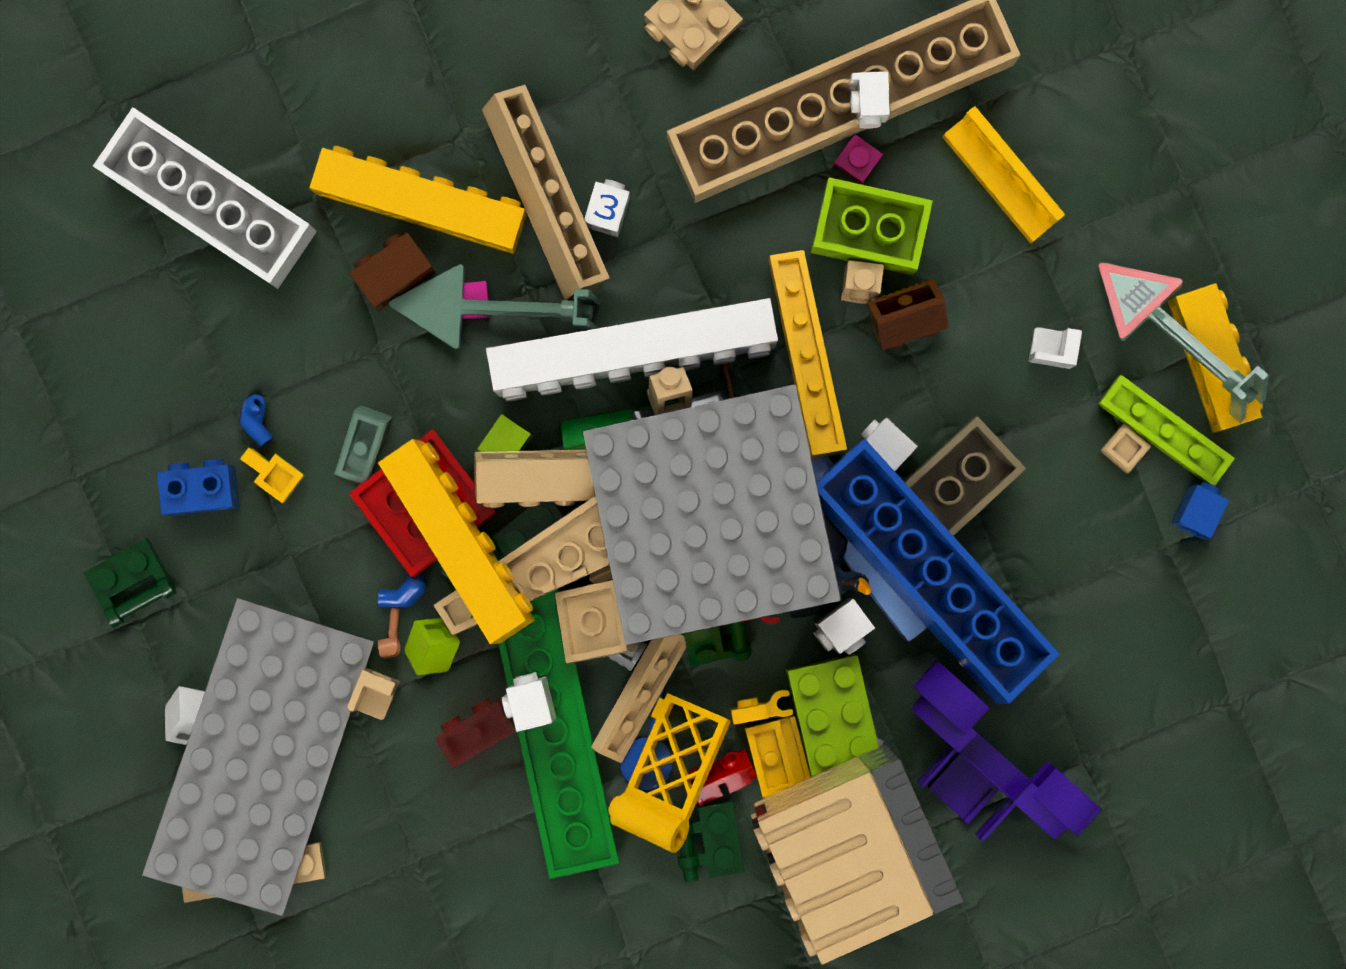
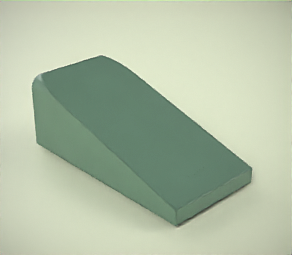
M365 406L357 407L353 412L334 475L359 484L370 478L393 417Z

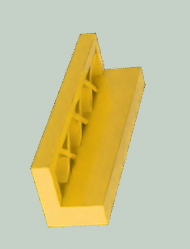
M976 106L970 109L961 121L942 136L1030 244L1065 216L1064 212Z

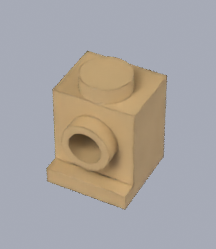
M849 260L844 271L841 301L867 304L869 299L874 300L881 292L884 265Z
M666 367L658 373L649 376L647 396L654 415L692 407V387L684 367L677 369ZM675 398L679 399L680 403L665 406V401Z

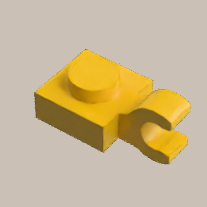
M248 447L240 458L260 473L254 483L281 503H285L305 476L278 454H274L271 460L268 461L256 450Z
M782 689L774 692L768 702L758 703L757 697L736 701L737 707L730 708L733 724L768 719L774 716L788 717L792 715V709L781 710L777 707L778 699L789 696V691Z

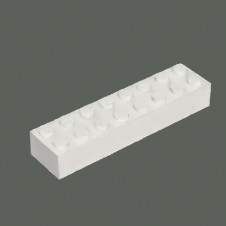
M768 298L486 348L493 391L499 397L506 398V401H516L527 398L526 392L538 390L541 395L556 394L562 392L561 386L574 384L575 389H584L596 386L595 380L609 378L610 383H618L631 380L630 374L644 372L645 377H649L666 367L679 365V368L684 367L685 370L699 368L700 361L713 359L714 365L725 364L735 361L736 355L748 353L749 359L768 356L771 349L775 348L778 338L771 299Z

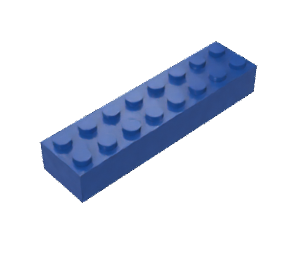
M866 439L855 444L816 480L822 510L827 518L996 704H1010L1060 655Z

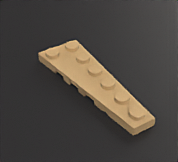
M596 496L498 561L499 563L504 562L512 572L514 580L511 582L518 594L522 592L529 601H532L610 565ZM457 590L434 604V607L452 635L459 634L478 625Z

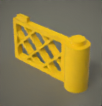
M667 693L665 699L659 697L651 717L656 720L624 793L616 796L611 801L608 814L614 826L671 853H676L687 838L689 819L731 720ZM674 704L683 707L688 721L672 728L668 717ZM692 712L701 716L694 718ZM708 719L718 722L713 737L702 742L697 724ZM690 728L696 745L680 751L675 734ZM668 738L674 754L658 761L655 753L656 745L659 741ZM698 751L702 760L701 766L698 771L688 775L683 757ZM676 761L682 778L666 784L660 767ZM654 770L659 788L648 793L638 789L644 774ZM684 784L688 796L681 809L672 804L668 791ZM662 794L664 800H661L655 796Z

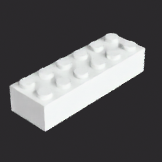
M133 107L93 165L103 174L277 289L281 286L317 232L309 223Z

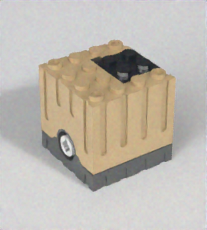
M886 744L860 755V758L855 757L754 803L756 812L751 814L754 833L762 850L767 851L769 866L778 886L782 885L786 899L785 902L794 922L797 921L801 938L809 956L817 955L821 965L933 915V912L937 914L963 902L903 765Z

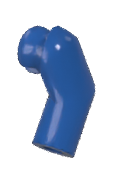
M253 394L246 398L242 405L240 425L261 449L269 444L274 437L263 425L266 402L262 396Z
M420 573L415 578H412L408 574L407 580L398 590L379 589L378 606L411 607L425 593V576Z

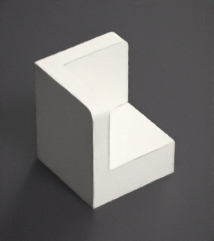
M1039 327L1033 330L1028 362L1067 369L1076 366L1082 330L1068 328L1064 331H1057Z
M181 686L176 689L165 706L166 741L187 745L205 693L204 691Z

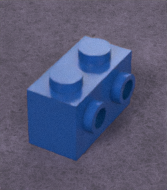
M224 459L203 461V467L191 469L189 468V463L167 465L168 471L157 472L161 515L172 516L240 508L236 468L232 465H225Z

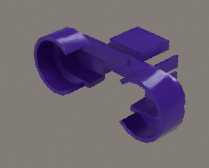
M938 660L913 685L921 696L911 709L949 744L944 752L917 780L919 785L924 788L951 757L958 752L927 786L928 789L936 794L967 824L999 790L1008 797L975 833L981 842L989 836L1016 805L1055 840L1068 828L1079 836L1102 811L1096 803L1049 761L1029 780L972 727L990 707Z

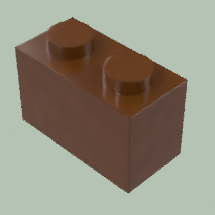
M408 232L402 236L400 233L391 236L383 243V250L374 256L371 253L363 256L354 264L356 269L350 272V275L378 312L387 307L391 300L408 292L436 272Z

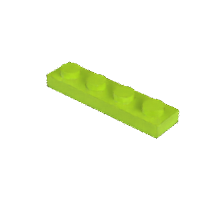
M1122 375L1117 376L1098 402L1099 406L1125 423L1133 431L1205 483L1215 486L1235 459Z

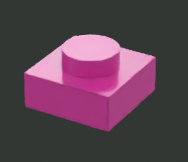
M854 135L833 165L862 185L883 154L857 135Z

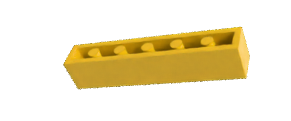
M334 146L333 150L321 149L309 187L316 195L511 254L516 253L527 217L525 209L520 207L521 202L503 196L500 201L487 197L488 193L486 191L470 186L464 191L453 187L454 182L438 176H434L433 181L421 178V172L409 167L401 166L399 171L386 167V161L376 157L367 156L366 161L353 157L354 152L343 147Z
M412 439L378 462L489 644H501L535 621L530 613L533 611L532 604L524 593L520 592L518 594L511 582L514 580L512 572L504 562L499 563L492 552L495 550V545L485 532L480 533L474 523L477 520L474 511L466 502L462 503L455 493L458 490L456 482L449 473H443L437 464L440 458L436 450L428 442L424 443L423 441Z

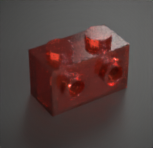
M488 697L471 708L474 713L472 716L461 721L458 715L440 726L443 733L435 737V740L452 769L516 732L513 719L506 717L501 699L492 703Z

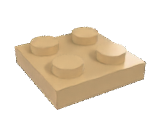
M613 580L555 593L566 663H575L634 651L633 644L626 645Z

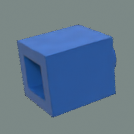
M1202 482L1201 486H1188L1170 524L1201 539H1211L1230 500L1220 496L1222 490L1211 484Z

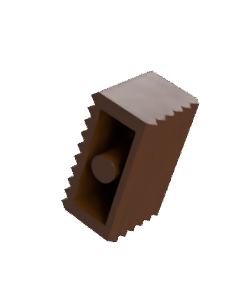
M929 279L928 282L922 281L921 284L916 283L915 286H909L908 289L896 290L895 293L889 292L887 296L882 295L881 298L876 297L874 300L869 299L867 302L872 331L881 350L898 348L905 342L920 337H930L940 330L949 328L945 299L933 279Z

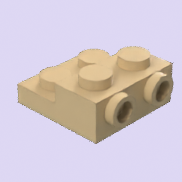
M658 0L644 14V20L647 24L644 28L648 34L657 42L663 40L671 48L669 53L672 58L682 67L687 64L692 70H695L743 23V18L725 0Z

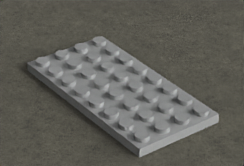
M237 598L142 876L283 916L351 711L347 710V706L362 670L366 668L374 644L373 641Z

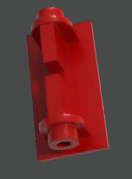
M746 749L728 753L713 763L696 804L703 806L706 803L723 797L719 787L723 783L726 784L729 793L752 784L751 780L756 779L757 775ZM700 766L692 769L688 775L698 771Z

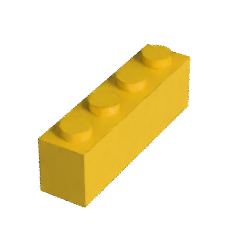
M1216 283L1178 295L1167 301L1173 319L1233 371L1238 370L1245 377L1251 372L1247 359L1244 356L1241 357L1237 345L1240 342L1238 330L1233 323L1230 324L1226 310H1228L1227 298L1222 290H1218ZM1184 349L1212 433L1262 418L1260 410H1262L1263 405L1256 399L1249 404L1247 403L1246 418L1241 423L1231 416V393L1222 386L1223 383Z

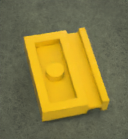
M794 715L745 728L763 798L811 777Z

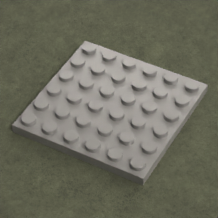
M795 384L583 431L626 645L842 601L797 386Z

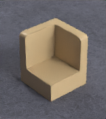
M368 668L363 669L347 710L351 712L360 711L380 720L385 719L400 681Z

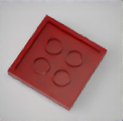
M432 429L419 439V441L424 443H430L436 450L440 458L437 464L443 473H449L456 482L458 490L455 493L462 503L466 502L474 511L477 517L474 523L477 528H480L498 514L494 508L485 507L483 503L476 502L474 481L435 430ZM382 469L349 493L412 578H415L438 560Z

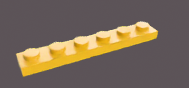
M804 250L770 255L768 262L794 384L797 386L811 458L845 454L847 451L846 441Z

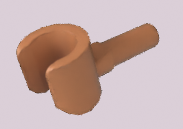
M391 608L389 638L378 640L379 655L384 659L396 657L401 652L397 631L400 611L398 608Z

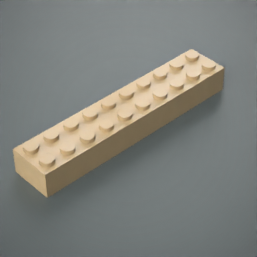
M970 0L667 131V141L694 203H697L866 130L859 127L857 113H851L850 93L851 91H856V88L849 89V79L852 73L888 72L890 115L887 120L1010 68L1014 66L1021 55L997 1Z

